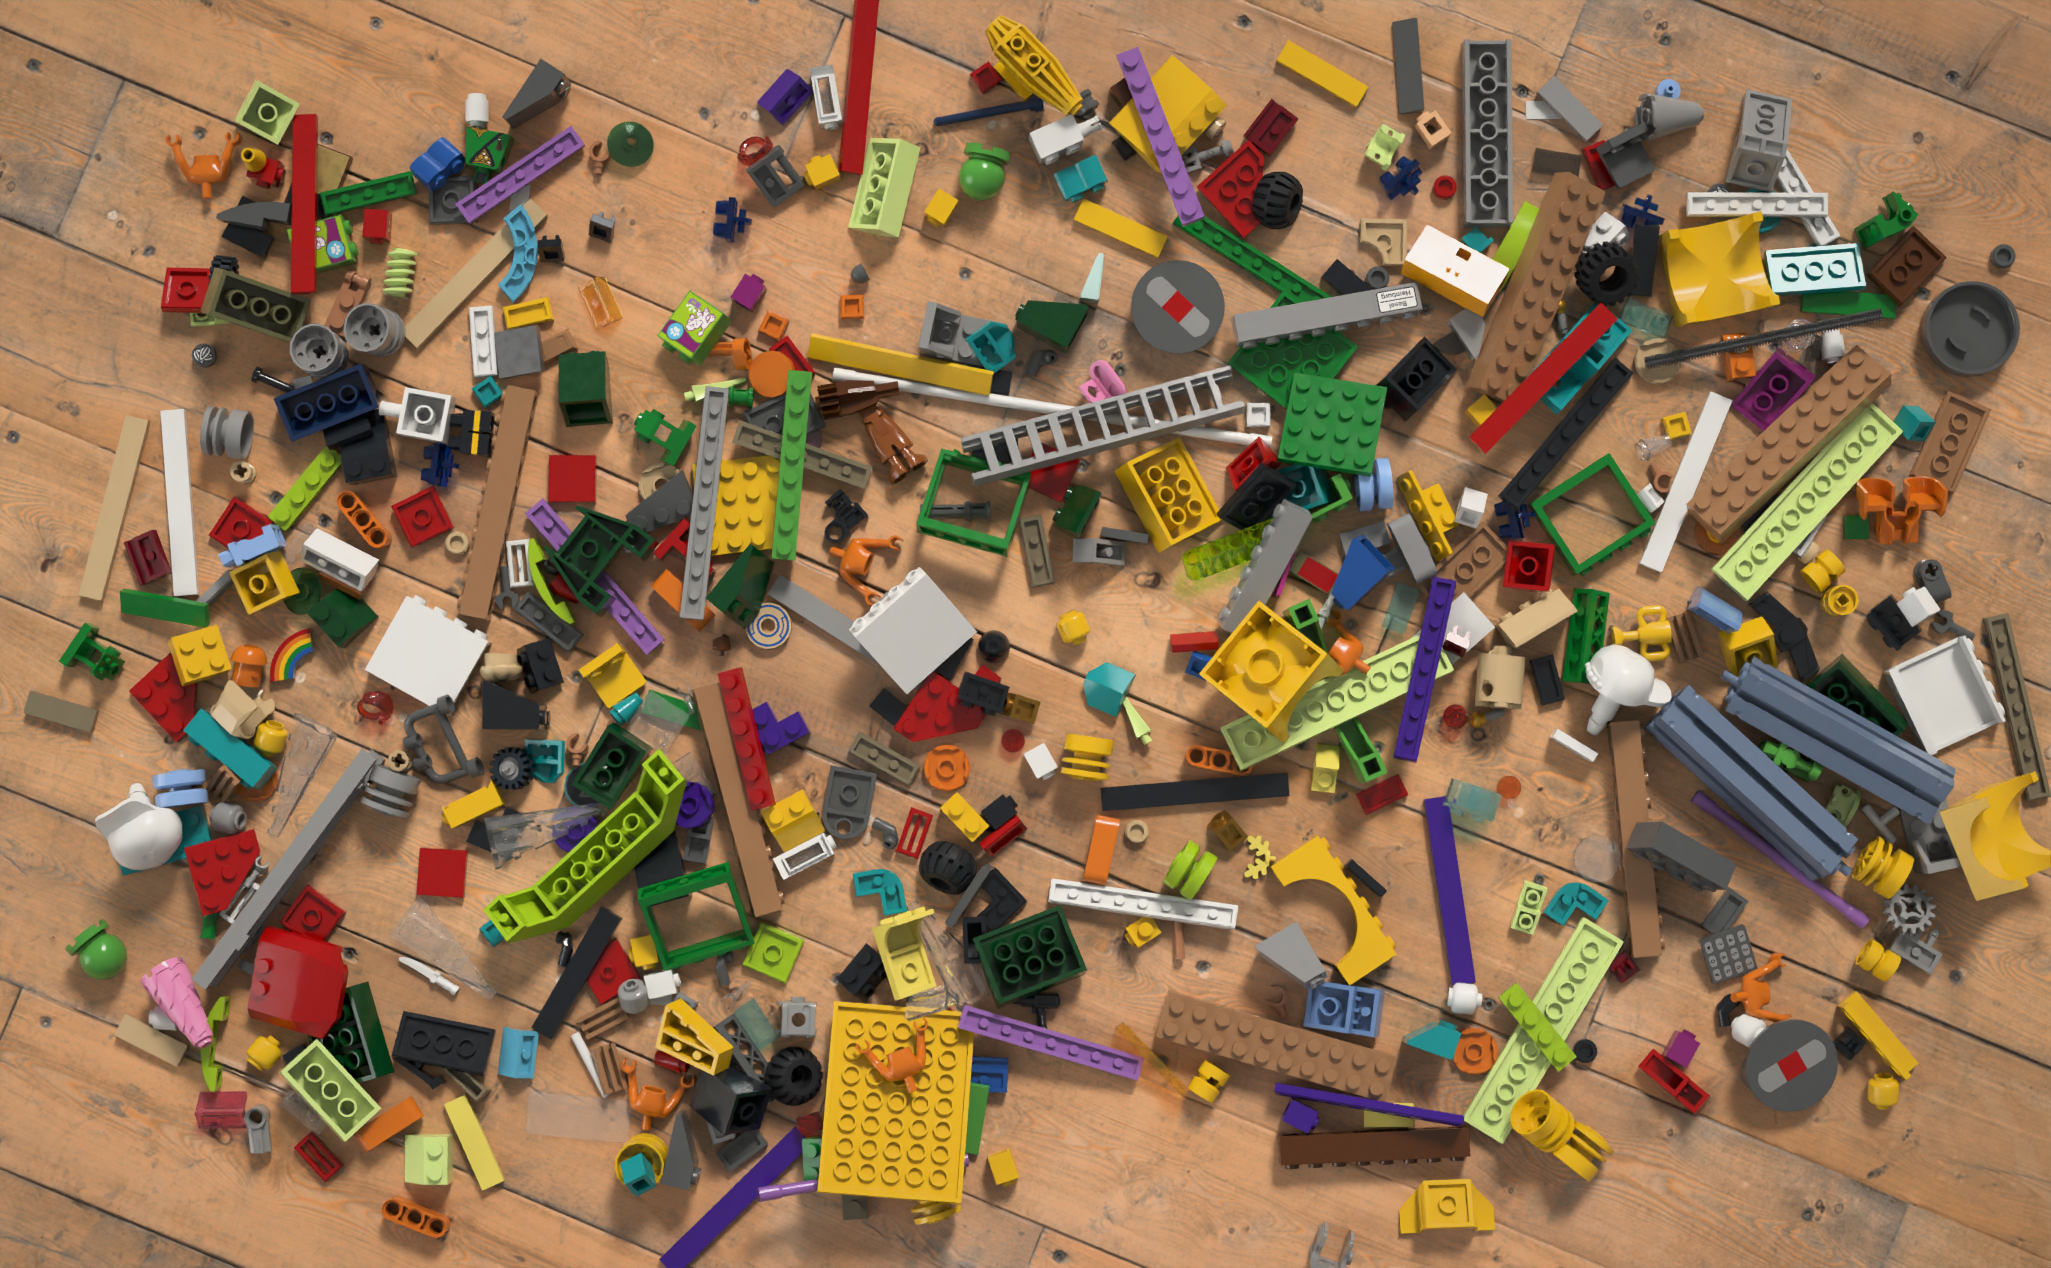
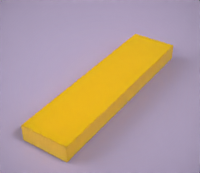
M1289 40L1276 60L1277 63L1357 108L1368 89L1367 85Z
M1084 198L1074 217L1075 222L1157 259L1168 236Z

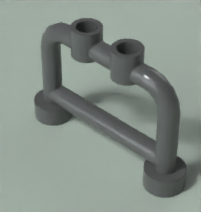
M448 694L437 698L436 704L412 712L407 716L404 723L407 737L403 738V744L408 751L414 749L417 757L413 759L415 769L417 771L424 770L428 779L437 784L449 783L468 775L472 778L484 775V766L478 757L467 760L446 716L455 711L454 702ZM433 714L436 715L460 765V769L443 775H439L434 771L432 759L429 754H426L422 746V738L414 729L415 721Z

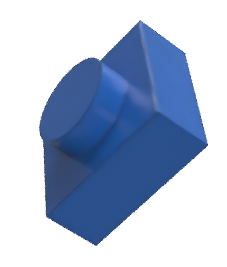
M1193 651L1185 673L1205 680L1199 673L1212 657L1198 651Z

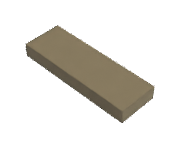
M1042 515L1019 519L1032 588L1055 584Z
M30 691L23 713L93 733L99 710Z
M860 731L848 750L849 753L907 786H910L920 768V765Z

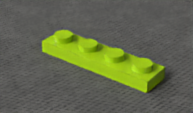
M326 445L267 517L288 532L341 468V455L334 449L329 450Z
M1517 982L1498 996L1499 1000L1558 1072L1577 1057Z

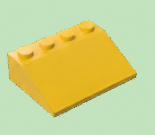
M1171 55L1151 77V81L1180 155H1182L1226 108L1227 104L1205 82L1174 55ZM1132 98L1109 124L1156 172L1162 173Z
M1180 437L1125 463L1114 471L1158 553L1222 520L1217 515L1219 511L1217 504Z

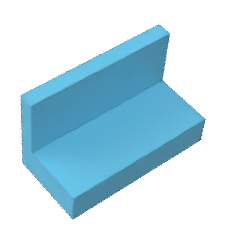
M503 1027L498 1074L512 1078H534L539 1038L538 1031Z

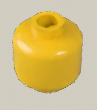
M1074 609L1058 617L1059 621L1056 623V627L1063 642H1073L1074 646L1087 640L1085 636L1090 633L1091 628L1082 612H1076Z
M267 720L258 726L254 745L260 750V754L272 757L274 754H279L284 750L288 732L282 723Z
M271 1035L268 1038L263 1036L257 1037L246 1051L249 1057L247 1061L260 1071L263 1069L270 1070L282 1056V1051L279 1048L281 1043Z
M1889 1073L1875 1074L1868 1081V1101L1876 1105V1108L1880 1110H1888L1890 1106L1896 1105L1899 1102L1898 1080Z

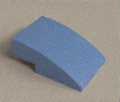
M1696 587L1688 600L1690 605L1687 609L1726 633L1738 631L1742 623V612L1704 588Z
M1324 981L1325 983L1316 989L1308 988L1304 1027L1379 1037L1385 990L1356 985L1349 986L1348 984Z

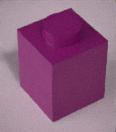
M744 274L730 298L752 313L767 290L765 285H763L764 280L755 274H752L751 277Z
M1683 1029L1682 1033L1675 1030L1661 1055L1687 1068L1700 1043L1694 1040L1696 1035L1685 1029Z

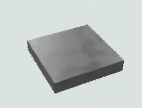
M538 325L494 332L499 379L545 372L540 327Z

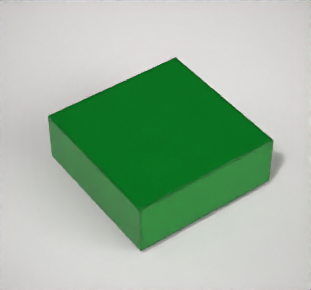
M1869 515L1864 521L1860 516H1843L1844 540L1869 539Z

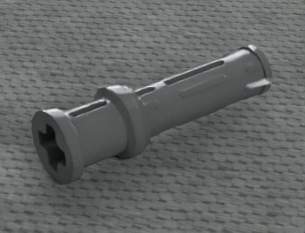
M967 501L964 504L933 505L930 519L965 518L967 522H971L972 519H986L987 522H990L991 501H986V503H971V501Z

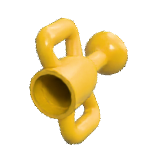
M1653 605L1640 608L1636 614L1639 625L1637 631L1621 632L1619 628L1611 627L1612 645L1622 646L1624 641L1638 640V642H1641L1640 655L1649 662L1668 658L1670 654L1668 643H1671L1672 633L1670 623L1666 620L1667 611L1663 606ZM1660 614L1659 620L1646 624L1643 618L1647 615ZM1648 644H1660L1663 651L1646 652Z

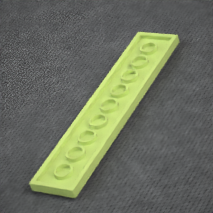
M1871 403L1805 466L1711 570L1744 601H1748L1903 431L1879 408Z
M1420 635L1364 660L1363 662L1371 667L1366 675L1353 668L1344 676L1328 677L1313 685L1300 699L1291 714L1288 723V734L1290 737L1285 743L1276 738L1249 714L1220 727L1240 771L1407 694ZM1443 647L1435 680L1454 671Z
M1584 917L1580 919L1532 999V1002L1564 1041L1624 941ZM1519 1023L1463 1114L1465 1122L1501 1144L1504 1143L1513 1128L1510 1123V1116L1514 1104L1526 1092L1537 1088L1551 1064Z

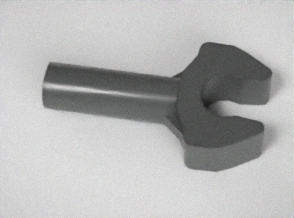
M501 566L502 591L499 595L495 596V601L499 608L504 610V599L510 597L512 608H515L520 602V595L514 593L510 588L508 566Z
M1938 611L1936 613L1939 617L1944 618L1945 623L1943 626L1936 622L1930 623L1933 630L1938 634L1951 631L1959 636L1965 635L1971 641L1975 637V633L1954 623L1953 613L1949 611Z

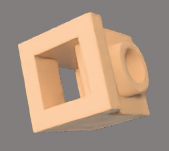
M1436 110L1431 114L1427 111L1416 119L1418 123H1416L1415 129L1427 144L1429 151L1451 135V131ZM1431 126L1435 132L1430 134L1426 128Z

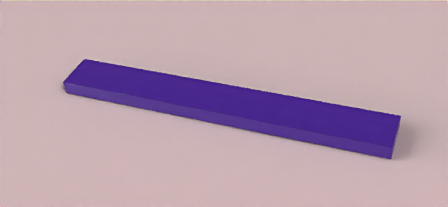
M1433 576L1393 758L1412 763L1417 762L1457 581Z
M1448 796L1424 799L1451 985L1454 986L1455 983H1476Z
M1275 1083L1274 1092L1280 1096L1462 1127L1464 1123L1463 1115Z
M795 1126L659 1260L667 1268H685L758 1196L757 1188L769 1186L802 1153V1139L806 1138L805 1135Z

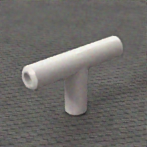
M1865 804L1861 810L1887 842L1894 844L1897 839L1886 825L1897 817L1900 811L1893 807L1883 816L1879 817L1869 804Z

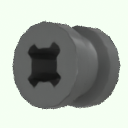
M1089 89L1079 93L1083 98L1081 103L1083 108L1078 112L1081 118L1094 111L1100 105L1097 100L1092 98Z

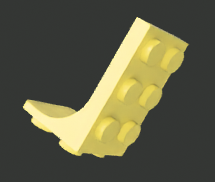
M925 907L910 910L897 916L880 920V926L872 928L895 1001L936 987L920 934L923 918L933 914V909L925 910Z

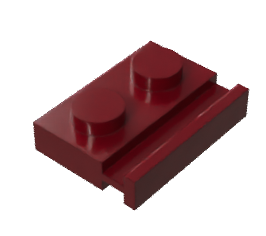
M1271 99L1243 137L1270 157L1299 118Z
M150 530L124 542L140 586L147 585V583L172 574L157 530Z

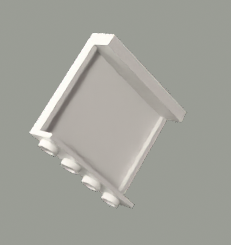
M920 567L909 572L902 583L891 588L883 600L873 604L870 611L864 617L858 618L849 629L854 637L906 694L913 690L977 632Z
M417 595L413 598L406 596L365 670L429 706L436 704L437 698L447 694L455 704L488 645L491 646L492 642L487 640L488 635L476 629L473 632L467 629L468 624L458 618H455L454 621L446 617L448 613L441 608L435 606L434 609L426 606L428 601Z
M1965 635L1958 636L1882 671L1904 718L1907 720V725L1918 748L1930 755L1938 753V750L1994 724L2006 721L2004 718L2005 710L2000 702L1997 703L1993 695L1995 694V689L1983 674L1985 668L1979 659L1977 660L1974 655L1975 647L1972 641L1966 638Z

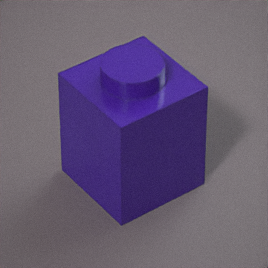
M1290 1098L1281 1120L1309 1133L1310 1129L1314 1130L1320 1117L1317 1116L1318 1111L1294 1098Z

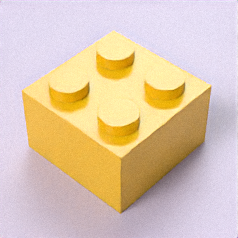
M280 550L267 553L229 572L248 615L264 611L300 593Z
M218 625L175 636L168 641L182 687L228 674L232 669Z

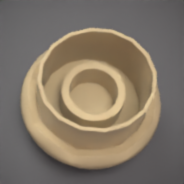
M484 653V667L480 668V674L484 679L491 682H510L520 677L522 667L518 666L517 655Z

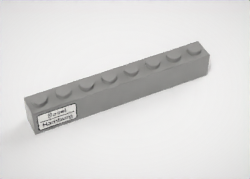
M1417 282L1235 314L1231 322L1236 347L1243 346V349L1256 347L1257 343L1261 342L1271 345L1279 343L1280 339L1289 338L1290 341L1298 340L1306 334H1312L1313 337L1326 334L1328 330H1335L1337 333L1347 331L1348 327L1356 325L1358 328H1366L1371 326L1373 322L1380 321V324H1388L1394 322L1395 318L1403 317V320H1411L1416 318L1421 312L1422 304Z

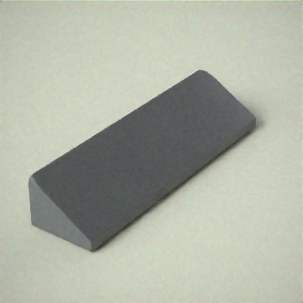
M1417 18L1392 22L1399 114L1423 113L1424 96Z

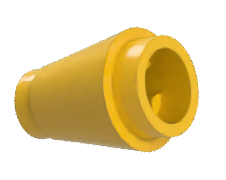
M253 148L242 150L241 158L246 169L252 172L263 169L266 164V156L261 150Z

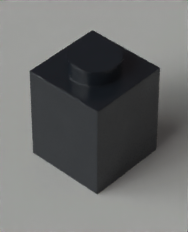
M1002 794L981 812L996 830L1018 813L1015 810L1018 805L1010 795L1005 797Z

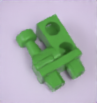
M1766 740L1765 742L1761 741L1758 748L1784 772L1805 782L1816 781L1822 772V764L1811 758H1808L1807 761L1802 759L1797 750L1788 749V745L1782 742L1772 743Z

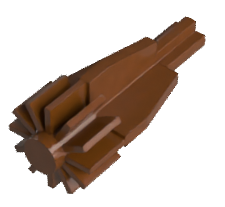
M847 380L817 386L819 396L815 397L817 411L822 410L823 419L829 420L853 415L877 405V399L900 395L898 381L875 385L874 381Z

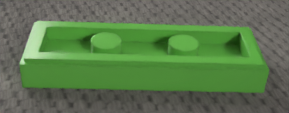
M970 1082L965 1153L976 1155L979 1153L990 1085Z

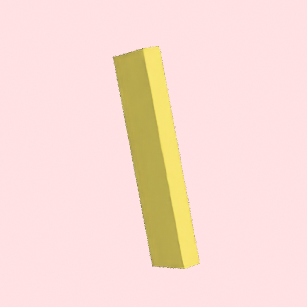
M467 1094L444 1104L482 1191L504 1181L505 1178Z

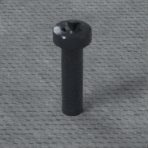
M256 367L252 374L251 381L254 383L261 381L285 393L294 389V386L263 373V369L260 367Z

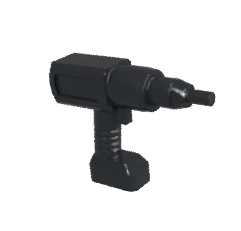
M1040 992L1011 1004L1021 1005V1007H1032V1013L1037 1015V1026L1048 1029L1045 1008L1058 1009L1060 996L1054 992Z

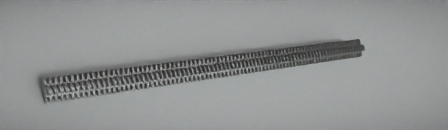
M1877 308L1876 310H1868L1858 314L1853 313L1852 315H1844L1834 319L1829 318L1828 320L1767 331L1766 333L1763 332V334H1752L1748 337L1743 336L1742 338L1710 343V345L1704 344L1701 347L1699 345L1695 348L1675 350L1669 353L1666 352V354L1663 353V355L1660 353L1657 356H1646L1644 358L1645 367L1652 369V366L1654 368L1656 366L1658 368V365L1661 367V364L1662 366L1664 364L1667 366V363L1668 365L1670 363L1673 364V362L1674 364L1678 363L1679 361L1681 363V360L1683 362L1686 360L1687 362V359L1690 361V358L1696 360V357L1699 359V356L1700 358L1702 356L1705 358V355L1706 357L1708 355L1711 357V354L1712 356L1714 354L1717 355V353L1718 355L1722 354L1723 352L1725 354L1726 351L1728 353V350L1730 352L1733 350L1734 352V349L1736 351L1739 349L1740 351V348L1742 350L1743 347L1749 349V346L1752 348V345L1753 347L1755 345L1758 347V344L1759 346L1761 344L1764 346V343L1767 345V342L1768 344L1770 342L1773 344V341L1778 343L1779 340L1780 342L1785 339L1787 341L1788 338L1793 340V337L1796 339V336L1798 338L1801 336L1802 338V335L1804 337L1807 335L1808 337V334L1811 336V333L1813 335L1816 333L1817 335V332L1819 334L1820 331L1826 333V330L1828 332L1831 330L1832 332V329L1834 331L1835 328L1841 330V327L1844 329V326L1845 328L1847 326L1850 328V325L1856 327V324L1858 326L1859 323L1860 325L1862 323L1865 325V322L1868 324V321L1869 323L1871 321L1874 323V320L1875 322L1877 320L1880 322V319L1883 321L1882 310Z

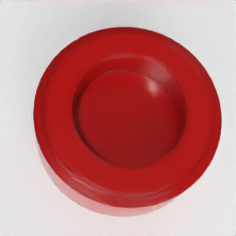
M1447 175L1438 177L1433 184V193L1441 200L1450 199L1457 190L1455 180Z

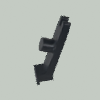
M393 1058L429 1084L432 1090L441 1084L447 1083L442 1074L434 1078L422 1069L425 1064Z

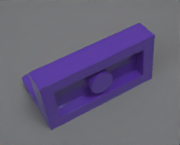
M786 69L757 103L767 110L781 125H784L813 93V90L799 75Z

